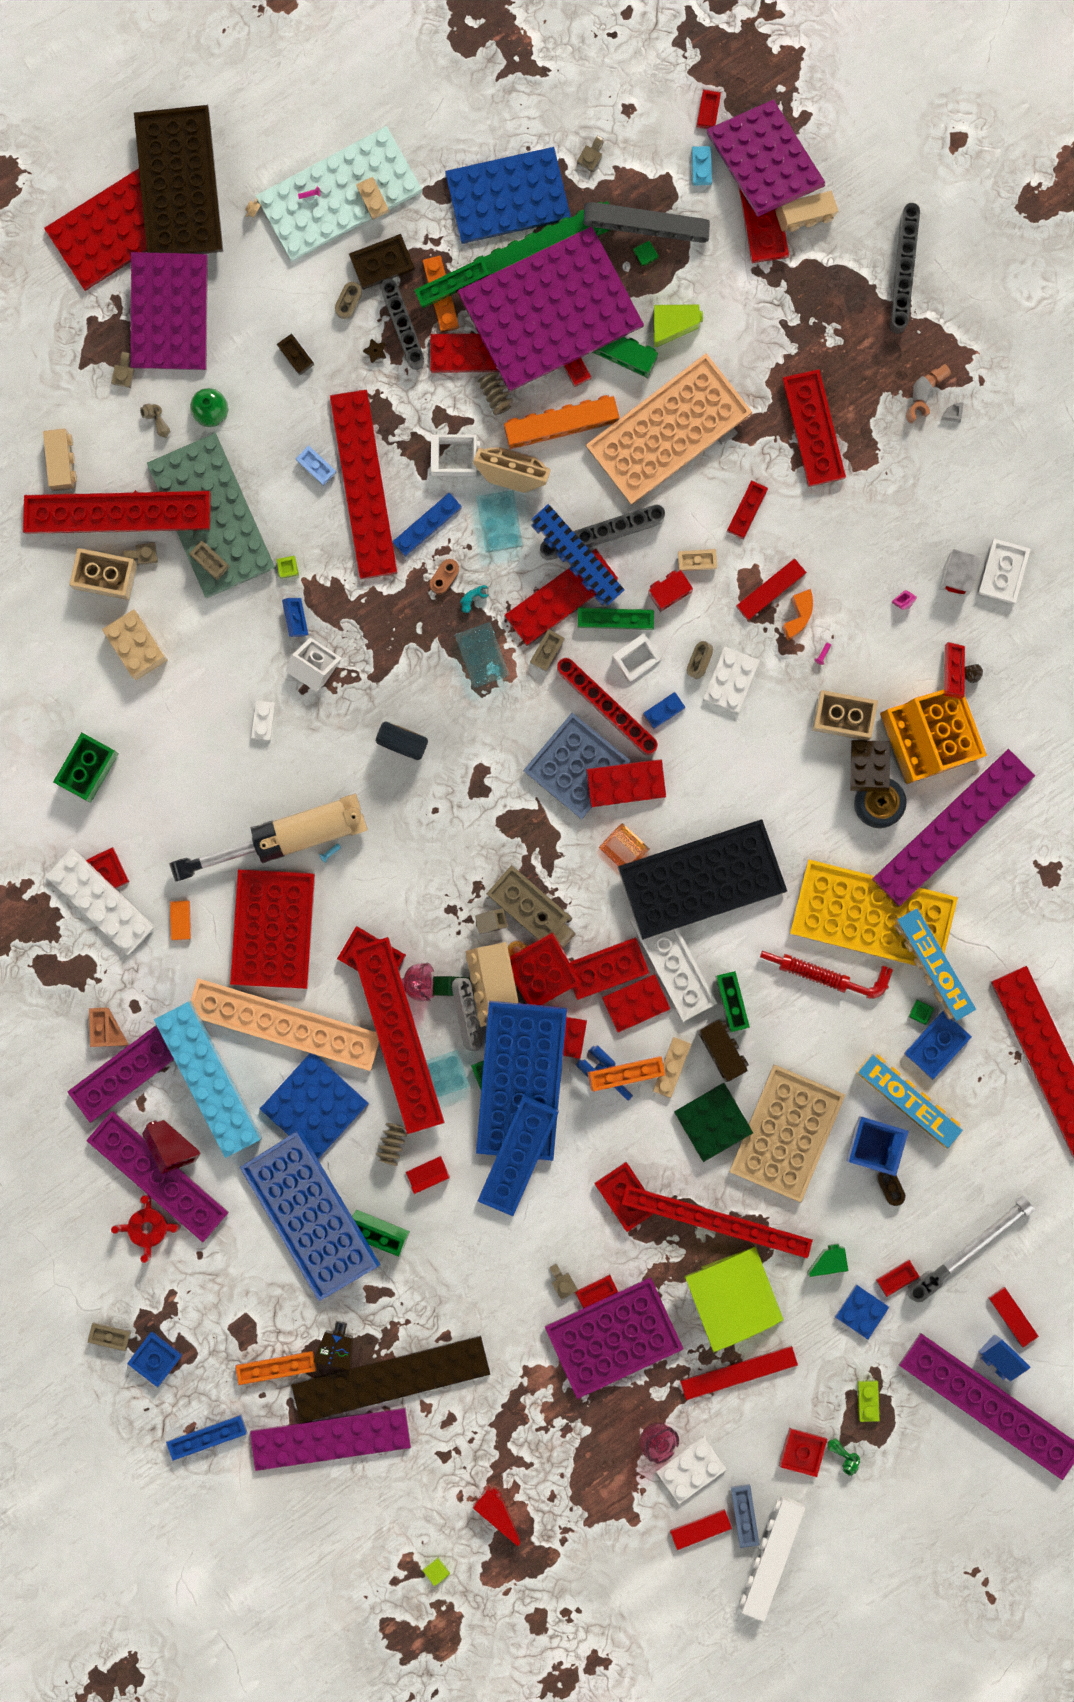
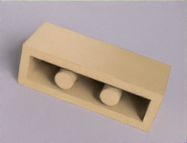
M832 190L796 199L775 210L782 232L787 230L793 232L802 226L812 227L822 221L823 223H828L839 212Z
M65 428L43 431L48 486L52 491L74 489V482H77L76 471H73L75 456L71 452V446L73 445L72 434H69Z

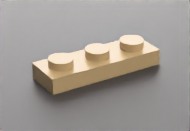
M675 1037L672 1038L663 1062L665 1076L657 1078L653 1089L654 1092L669 1098L672 1097L691 1043Z

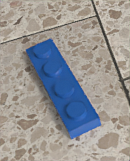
M448 493L392 541L393 544L406 557L457 513L462 506Z
M238 1415L168 1440L166 1443L172 1461L244 1436L248 1432L242 1415Z

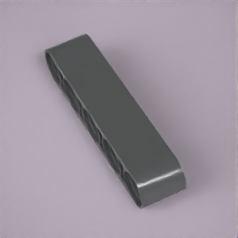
M386 279L381 284L384 302L410 368L418 370L424 365L422 349L397 283L393 279ZM389 287L394 288L392 293H387L385 290ZM395 304L401 306L398 310L391 309ZM402 321L407 323L405 327H399L398 324ZM409 338L414 340L410 345L404 343ZM413 356H419L420 360L417 362L411 361V358Z

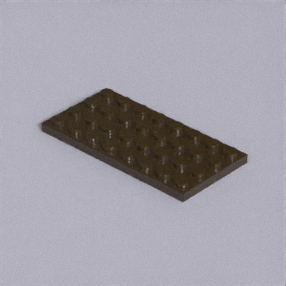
M199 105L134 112L147 253L209 254L224 252L209 106Z

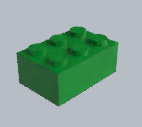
M81 732L53 783L91 803L119 753Z

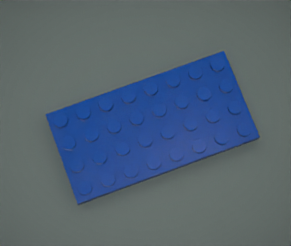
M489 1001L476 1154H498L523 1095L558 1110L567 1008ZM557 1117L538 1160H554Z
M301 1130L291 1134L240 1167L318 1301L323 1300L381 1265Z

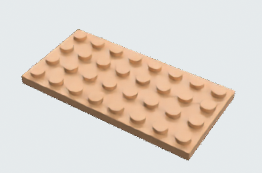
M705 353L586 444V447L628 502L633 505L752 414V411L708 354Z

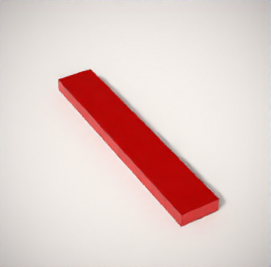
M788 1346L680 1380L685 1398L689 1400L798 1366L793 1347Z

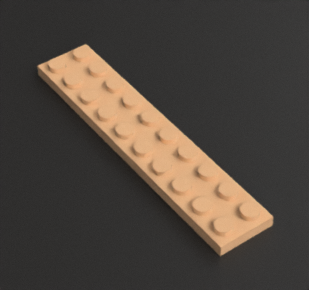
M197 978L191 1001L203 1021L368 1071L372 1069L380 1043L377 1032Z

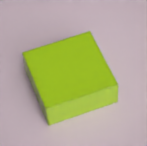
M295 555L276 559L280 579L299 575Z
M439 1557L422 1570L434 1586L450 1575V1571Z

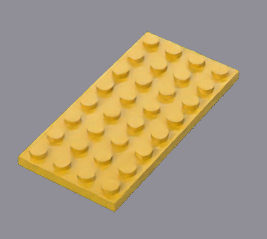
M808 859L791 925V935L917 966L914 962L916 957L912 951L909 952L904 944L905 938L903 935H899L894 927L896 919L917 908L945 954L958 897L919 887L906 901L898 906L872 880L873 875Z

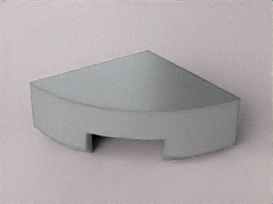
M955 403L948 407L941 420L960 423L964 403Z

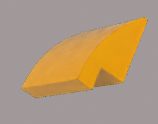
M944 690L914 698L903 705L889 708L880 713L906 785L987 756L966 697L958 699L944 696Z

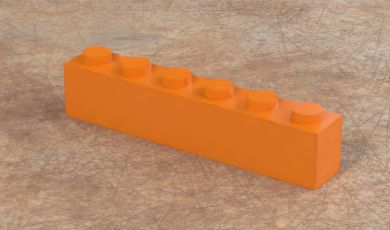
M604 395L595 401L584 400L579 405L573 406L568 404L559 410L548 409L543 414L536 415V413L526 415L523 419H509L507 423H504V429L509 449L511 450L611 425L618 421L620 417L614 396Z

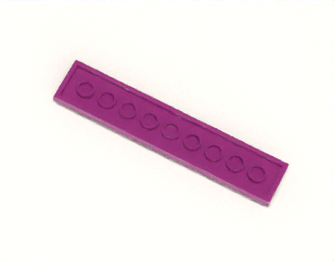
M1008 748L876 874L872 880L900 906L1026 786L1035 775Z
M919 1333L898 1365L1063 1480L1074 1464V1440L925 1335Z

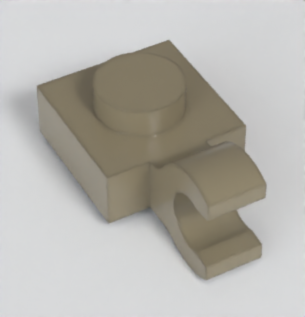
M597 135L592 147L586 145L577 160V164L594 172L602 158V153L599 150L604 144V138Z
M122 352L120 366H114L111 383L112 385L131 388L134 369L130 368L131 356L130 353Z
M155 542L136 545V551H123V557L138 560L139 565L158 563Z
M557 1264L550 1267L551 1272L556 1278L551 1283L561 1300L578 1291L569 1273L563 1275Z

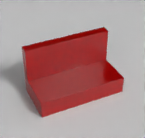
M441 1156L406 1172L414 1194L450 1178Z

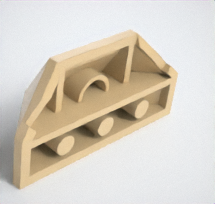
M501 447L478 448L473 460V464L489 483L522 493L546 485L551 469L546 467L537 458Z

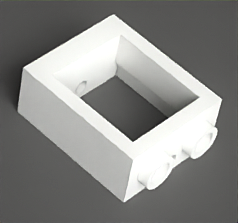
M431 435L432 477H477V471L479 470L473 464L477 450L481 448V441H477V435ZM472 444V469H439V445Z

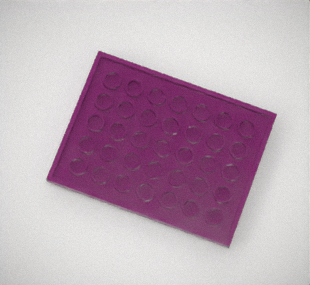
M592 226L458 290V295L509 392L644 327L643 321Z

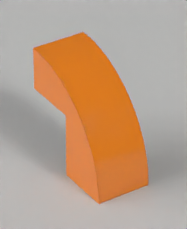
M811 589L793 595L791 598L798 618L786 622L782 626L787 641L796 637L805 628L813 610Z

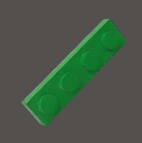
M482 257L415 289V293L421 307L426 308L457 293L458 290L489 276L490 273Z
M578 608L577 628L653 630L654 610Z

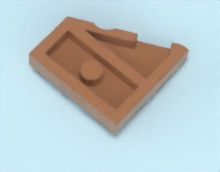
M89 1008L90 1047L128 1046V1042L109 1008Z

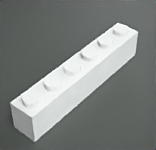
M781 1496L780 1500H776L773 1511L775 1514L773 1520L769 1519L766 1527L768 1531L767 1536L762 1538L759 1547L761 1549L760 1556L755 1557L752 1567L754 1568L753 1575H749L746 1582L748 1589L745 1595L742 1594L739 1601L743 1614L763 1622L766 1619L805 1511L803 1504Z

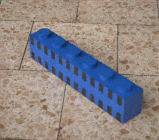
M549 504L530 520L532 522L531 527L538 534L541 532L546 537L543 539L550 548L554 546L558 551L556 555L562 562L567 561L570 564V571L576 577L579 575L584 580L582 582L584 587L588 591L591 589L596 594L595 599L601 605L605 604L608 606L625 590Z

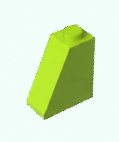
M699 304L654 305V347L662 346L699 329L700 322H703V311H700Z

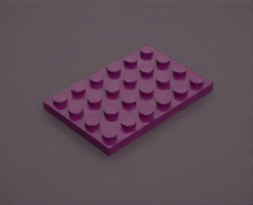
M774 99L707 129L708 137L757 217L825 187V180Z
M131 252V368L207 370V254Z
M651 1277L544 1326L577 1399L684 1350Z

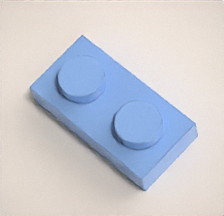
M309 445L296 458V461L323 486L336 474V471Z

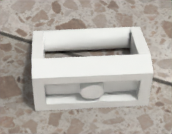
M644 633L616 652L612 657L629 682L661 661ZM645 645L653 657L629 673L622 660Z

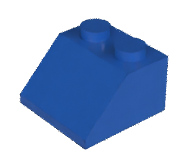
M993 1335L978 1351L982 1355L980 1359L988 1366L992 1364L997 1369L995 1373L1002 1380L1006 1378L1011 1382L1030 1369V1366L996 1335Z

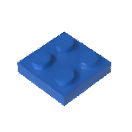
M856 1284L835 1315V1318L866 1339H869L889 1309V1306Z
M152 1331L127 1364L158 1388L182 1357V1354Z

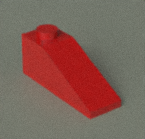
M487 1486L474 1502L472 1508L515 1545L519 1546L521 1539L507 1506L501 1497L502 1493L495 1487L491 1489Z

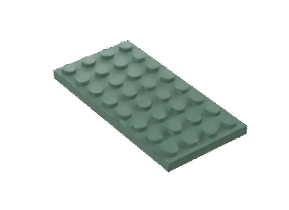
M216 433L147 462L159 492H211L210 530L176 531L206 599L275 569V565ZM201 541L208 545L230 566L218 580L213 578L189 555Z

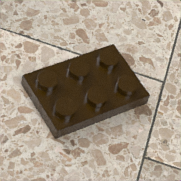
M401 234L349 253L362 290L380 284L386 279H393L415 270Z
M851 740L850 791L889 792L890 741Z

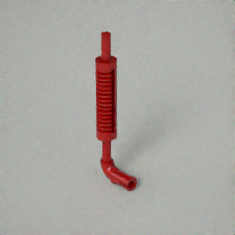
M763 950L760 954V958L779 964V970L788 971V973L792 972L796 976L809 978L810 981H816L819 984L823 983L824 986H830L833 989L837 988V991L843 993L849 989L871 999L880 997L885 993L886 989L888 990V984L893 969H887L888 967L882 966L877 982L874 983L873 987L866 988L849 982V976L841 975V973L837 974V972L834 973V971L827 970V968H820L816 964L813 966V963L803 962L802 959L799 961V958H792L788 954L779 957Z

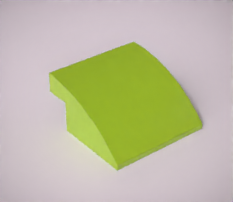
M756 1246L701 1267V1270L684 1276L713 1352L750 1338L784 1320Z

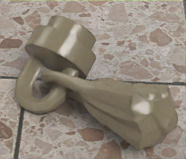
M144 404L140 408L142 418L148 420L154 417L157 434L166 438L171 431L160 417L162 413L161 407L156 404Z

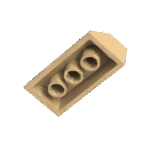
M507 942L465 951L480 1027L487 1026L489 1001L519 1003Z

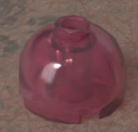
M428 962L412 965L407 969L404 978H402L406 994L416 1001H431L430 998H434L431 972H434Z
M655 1422L648 1425L639 1438L641 1452L650 1462H655L656 1464L670 1459L674 1455L673 1450L675 1446L678 1447L679 1445L677 1432L665 1423Z

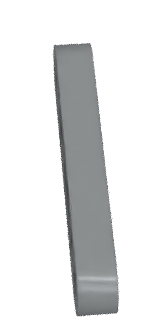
M456 978L452 983V991L463 1045L466 1050L478 1051L482 1047V1036L472 986L469 979ZM465 1000L468 1003L466 1010H464L463 1003ZM468 1019L471 1020L470 1028L467 1027Z

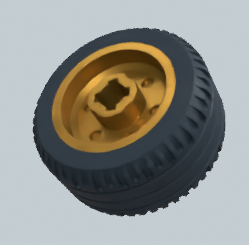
M387 721L381 724L375 739L378 745L415 760H420L423 757L428 745L426 737Z
M890 779L889 792L857 791L854 801L855 811L860 820L873 828H886L895 824L903 816L907 804L903 788L893 779ZM881 799V802H882L883 805L880 806V804H879V802H877V800Z

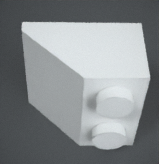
M310 637L292 655L285 671L317 692L326 683L342 658Z

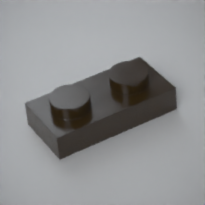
M292 333L277 343V347L299 376L314 366V362Z

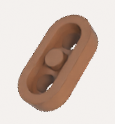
M444 560L431 578L430 588L435 594L441 595L446 593L459 574V565L455 560ZM448 565L453 566V570L448 571L446 570V567ZM442 581L443 585L438 587L436 586V582Z

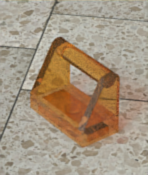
M623 823L599 846V849L617 866L626 863L607 846L614 837L636 856L633 861L641 859L650 850Z

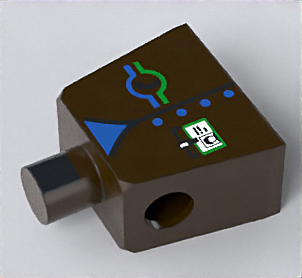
M336 1321L334 1331H325L315 1355L314 1363L346 1370L351 1369L353 1336L345 1334L346 1322Z

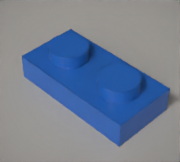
M283 599L282 603L289 637L309 635L302 599Z
M674 692L645 711L643 715L652 728L655 729L686 707Z

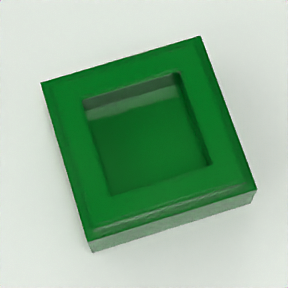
M650 240L633 249L642 267L659 257Z
M916 1000L908 1017L923 1025H927L934 1008Z

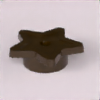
M371 339L369 347L365 348L363 353L370 356L371 363L380 358L386 359V355L383 352L386 343H376Z

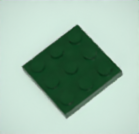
M724 1082L674 1111L703 1162L754 1133Z

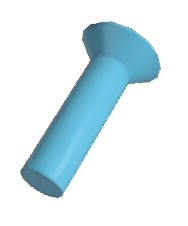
M337 843L326 853L319 854L321 860L326 863L327 858L338 851L341 846Z

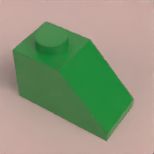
M839 1244L828 1245V1248L821 1251L808 1269V1276L814 1277L849 1271L845 1247Z

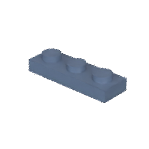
M746 1484L730 1487L740 1548L758 1546L760 1544L751 1486Z

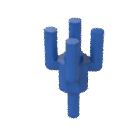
M598 1045L596 1047L592 1046L588 1050L600 1062L595 1068L585 1059L583 1061L580 1059L575 1064L587 1077V1072L616 1065L615 1061ZM623 1085L614 1087L627 1101L633 1097Z

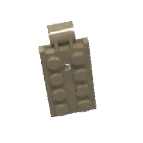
M512 865L486 893L538 940L553 932L561 947L564 948L576 935L566 925V922L572 919L571 916ZM540 914H544L546 916L545 921H540L538 919Z

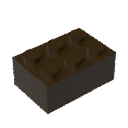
M718 1019L697 1030V1033L724 1082H729L747 1072L746 1067L749 1064L744 1055H739L737 1051L739 1046L735 1039H730L727 1033L730 1030L725 1021L721 1022Z

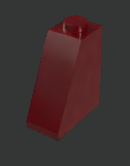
M155 1120L148 1123L142 1133L161 1174L194 1163L201 1154L194 1145L165 1120L159 1122Z

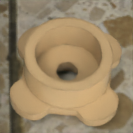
M257 198L254 202L250 200L245 209L248 212L246 217L250 215L254 218L261 204L256 202Z

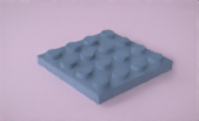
M571 713L525 767L523 772L582 820L592 808L590 807L586 769L627 764L631 760L574 713Z

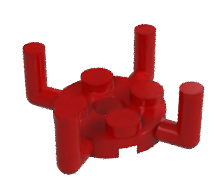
M144 1195L140 1198L141 1203L144 1204V1209L135 1212L128 1224H118L111 1228V1232L114 1234L128 1232L132 1243L144 1247V1255L140 1258L142 1263L151 1260V1247L159 1244L166 1236L167 1231L175 1233L180 1230L179 1224H167L165 1217L156 1209L151 1208V1197L149 1195ZM145 1222L151 1223L153 1227L151 1233L143 1231L142 1226Z

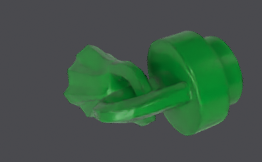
M837 1438L829 1440L828 1450L847 1459L842 1465L843 1472L849 1476L856 1474L860 1464L859 1455L856 1453L849 1454Z

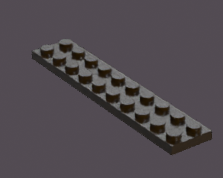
M480 1335L351 1368L350 1370L293 1383L291 1386L300 1423L476 1379L491 1373Z

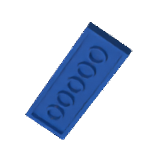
M524 1095L522 1096L477 1202L514 1216L559 1110Z

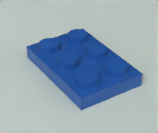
M941 1011L904 1054L934 1080L972 1036L958 1023L952 1021V1019L949 1020L944 1011Z

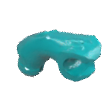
M486 585L479 586L465 594L460 601L463 613L471 611V603L474 597L480 596V598L486 599L489 594L484 595L481 593L483 589H488Z

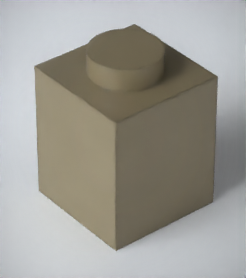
M504 909L475 915L479 934L490 933L508 927Z

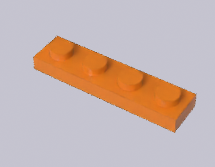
M441 255L423 260L428 283L446 275ZM449 296L434 303L441 333L459 329L452 297Z
M662 1056L587 1072L592 1092L665 1076Z
M313 1351L237 1364L235 1367L238 1385L316 1371V1364L313 1362L314 1353Z

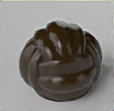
M979 664L965 666V679L970 683L978 682L983 676L982 667Z

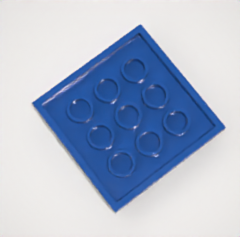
M310 1053L260 1107V1110L288 1136L301 1130L317 1159H319L369 1102L316 1054Z

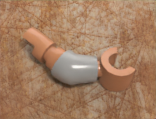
M946 364L939 369L931 371L930 375L921 376L913 385V402L915 403L906 412V418L909 423H913L917 418L915 409L920 410L922 416L927 417L930 414V409L925 403H927L929 393L933 390L932 388L951 374Z

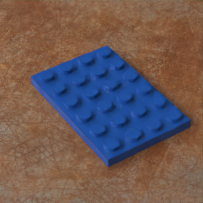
M554 147L445 171L462 244L558 223L565 217L571 218Z

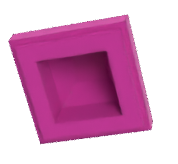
M905 590L891 602L900 609L906 610L910 609L917 597Z

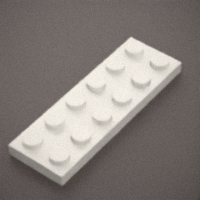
M71 848L46 875L61 892L127 955H130L155 928L74 848Z
M635 918L629 919L683 1022L717 1004L678 928L642 940Z

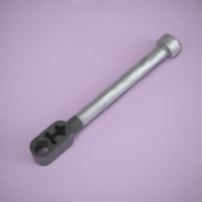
M1023 1195L1015 1201L1016 1206L938 1269L925 1272L907 1288L908 1297L915 1302L926 1300L941 1288L944 1278L1020 1217L1031 1215L1035 1209ZM931 1276L935 1278L934 1281L936 1283L934 1285L929 1283ZM922 1282L926 1285L927 1288H929L928 1290L923 1285H921ZM919 1287L922 1290V1294L920 1297L915 1298L913 1290Z

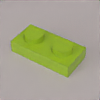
M877 1380L858 1381L860 1422L880 1421Z

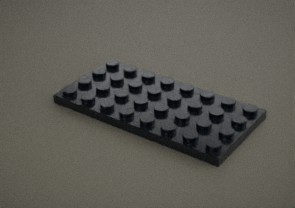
M762 819L617 867L642 940L787 892Z

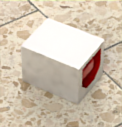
M953 549L948 556L939 590L967 597L971 593L981 557Z

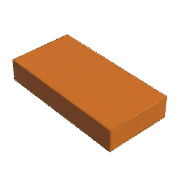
M190 901L170 902L171 940H190Z

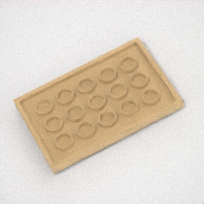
M773 1064L749 1122L754 1133L741 1141L729 1172L798 1202H802L845 1094Z

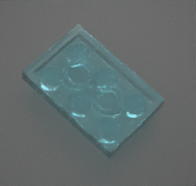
M514 490L476 496L486 553L523 547Z
M491 622L455 634L474 689L510 676Z
M458 1050L426 1060L437 1097L470 1087Z

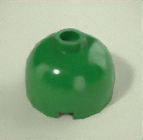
M204 388L197 391L190 403L193 418L201 426L205 427L218 426L223 419H226L229 410L228 403L223 394L212 388Z

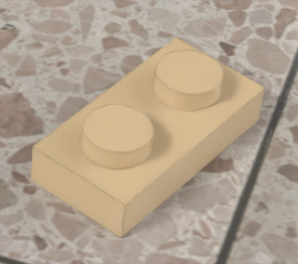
M373 177L356 184L372 220L389 212Z
M716 549L678 551L679 570L717 569Z

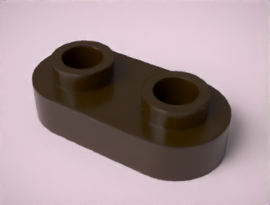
M879 1171L877 1182L886 1201L893 1206L903 1204L906 1195L897 1175L888 1174L890 1179L885 1182L883 1177L887 1173ZM894 1192L898 1194V1198L895 1200L891 1197Z

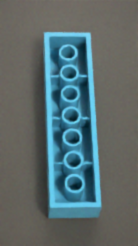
M188 1001L155 1018L154 1021L224 1157L226 1158L259 1141L262 1137L192 1001Z

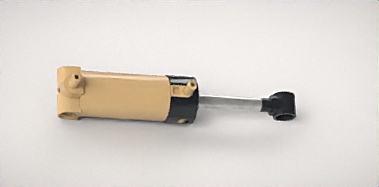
M355 793L322 806L250 827L252 841L194 860L187 857L169 863L174 880L177 882L192 877L197 870L253 852L257 853L263 864L347 835L353 836L365 832L368 828L363 813L361 814V807Z

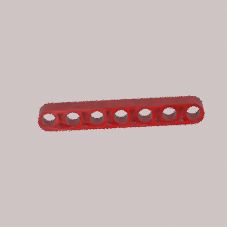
M562 658L559 660L557 665L558 674L641 753L650 756L656 752L657 740L571 659ZM569 664L571 670L563 672L560 668L561 665ZM580 676L584 678L585 682L582 685H577L574 679ZM594 689L598 691L599 695L596 698H591L588 692ZM608 702L613 708L610 711H605L602 705ZM620 715L624 716L626 718V723L618 724L616 722V717ZM638 729L640 736L632 737L630 730ZM645 742H652L654 749L646 750L643 746Z

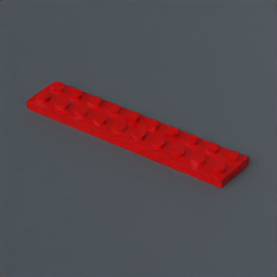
M367 389L330 395L360 580L397 574Z
M210 491L24 495L23 533L210 530Z
M389 937L351 948L407 1134L445 1123Z
M1024 966L991 981V984L1074 1158V1065L1028 967Z

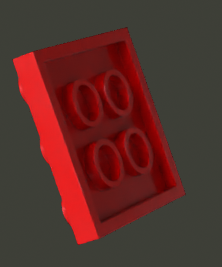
M553 932L509 956L514 982L527 1004L543 1005L582 983Z

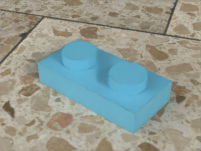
M711 146L692 147L693 186L712 184Z

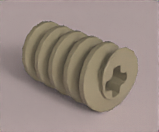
M499 372L484 375L477 381L480 383V389H484L483 395L487 396L486 401L490 403V408L494 409V415L508 411L511 408L509 404L513 401L512 398L506 399L510 394L509 392H503L506 385H499L503 379H496Z
M386 1123L385 1125L390 1128L389 1130H383L387 1138L380 1139L385 1144L378 1145L382 1152L375 1155L380 1158L378 1161L398 1166L394 1159H400V1155L396 1152L403 1150L399 1146V1144H405L401 1137H405L408 1134L403 1130L406 1129L405 1127Z

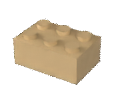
M77 548L69 585L74 590L130 600L137 563L131 558Z
M135 609L102 629L128 672L135 680L140 679L168 661Z
M821 690L818 694L812 731L869 741L872 738L878 700Z

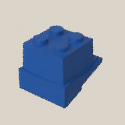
M859 1116L846 1161L896 1176L909 1131Z

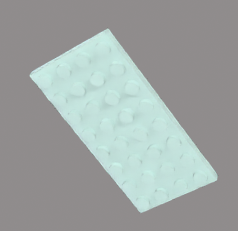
M385 126L256 195V198L292 262L372 219L356 184L373 177L389 210L420 194L422 188L389 129ZM317 186L320 188V197L317 195L302 199L298 197L299 193L314 190Z

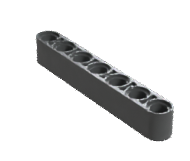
M595 202L586 203L584 207L583 224L589 227L699 243L709 241L710 221L707 219Z
M916 203L906 204L900 218L889 328L895 334L904 332L909 322L920 220V207ZM910 211L914 213L915 216L910 217L907 215L906 212ZM904 230H911L913 234L908 235ZM902 248H909L911 252L905 253ZM900 266H907L909 271H903ZM899 284H905L907 289H901ZM897 302H903L905 307H899ZM895 320H901L903 325H896Z
M652 505L573 532L578 537L581 535L589 536V541L583 543L587 548L662 524L665 510L661 505ZM652 512H659L661 517L659 519L653 518ZM636 517H640L643 519V523L637 525L633 520ZM623 523L626 528L620 531L616 529L615 525ZM600 529H605L608 532V534L606 536H600L598 535L597 531ZM545 541L541 543L540 555L544 560L559 558L556 555L558 551L554 546L552 547L554 551L551 554H546L543 549L548 545Z

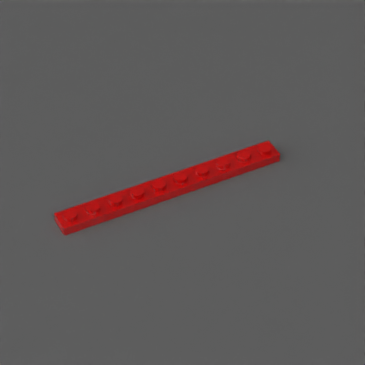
M628 1185L625 1186L621 1201L622 1205L807 1259L813 1239Z

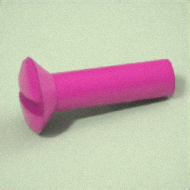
M317 186L314 190L299 193L298 197L299 199L314 195L320 197L321 191Z
M826 643L819 657L814 659L817 664L824 665L823 660L831 647L830 643Z

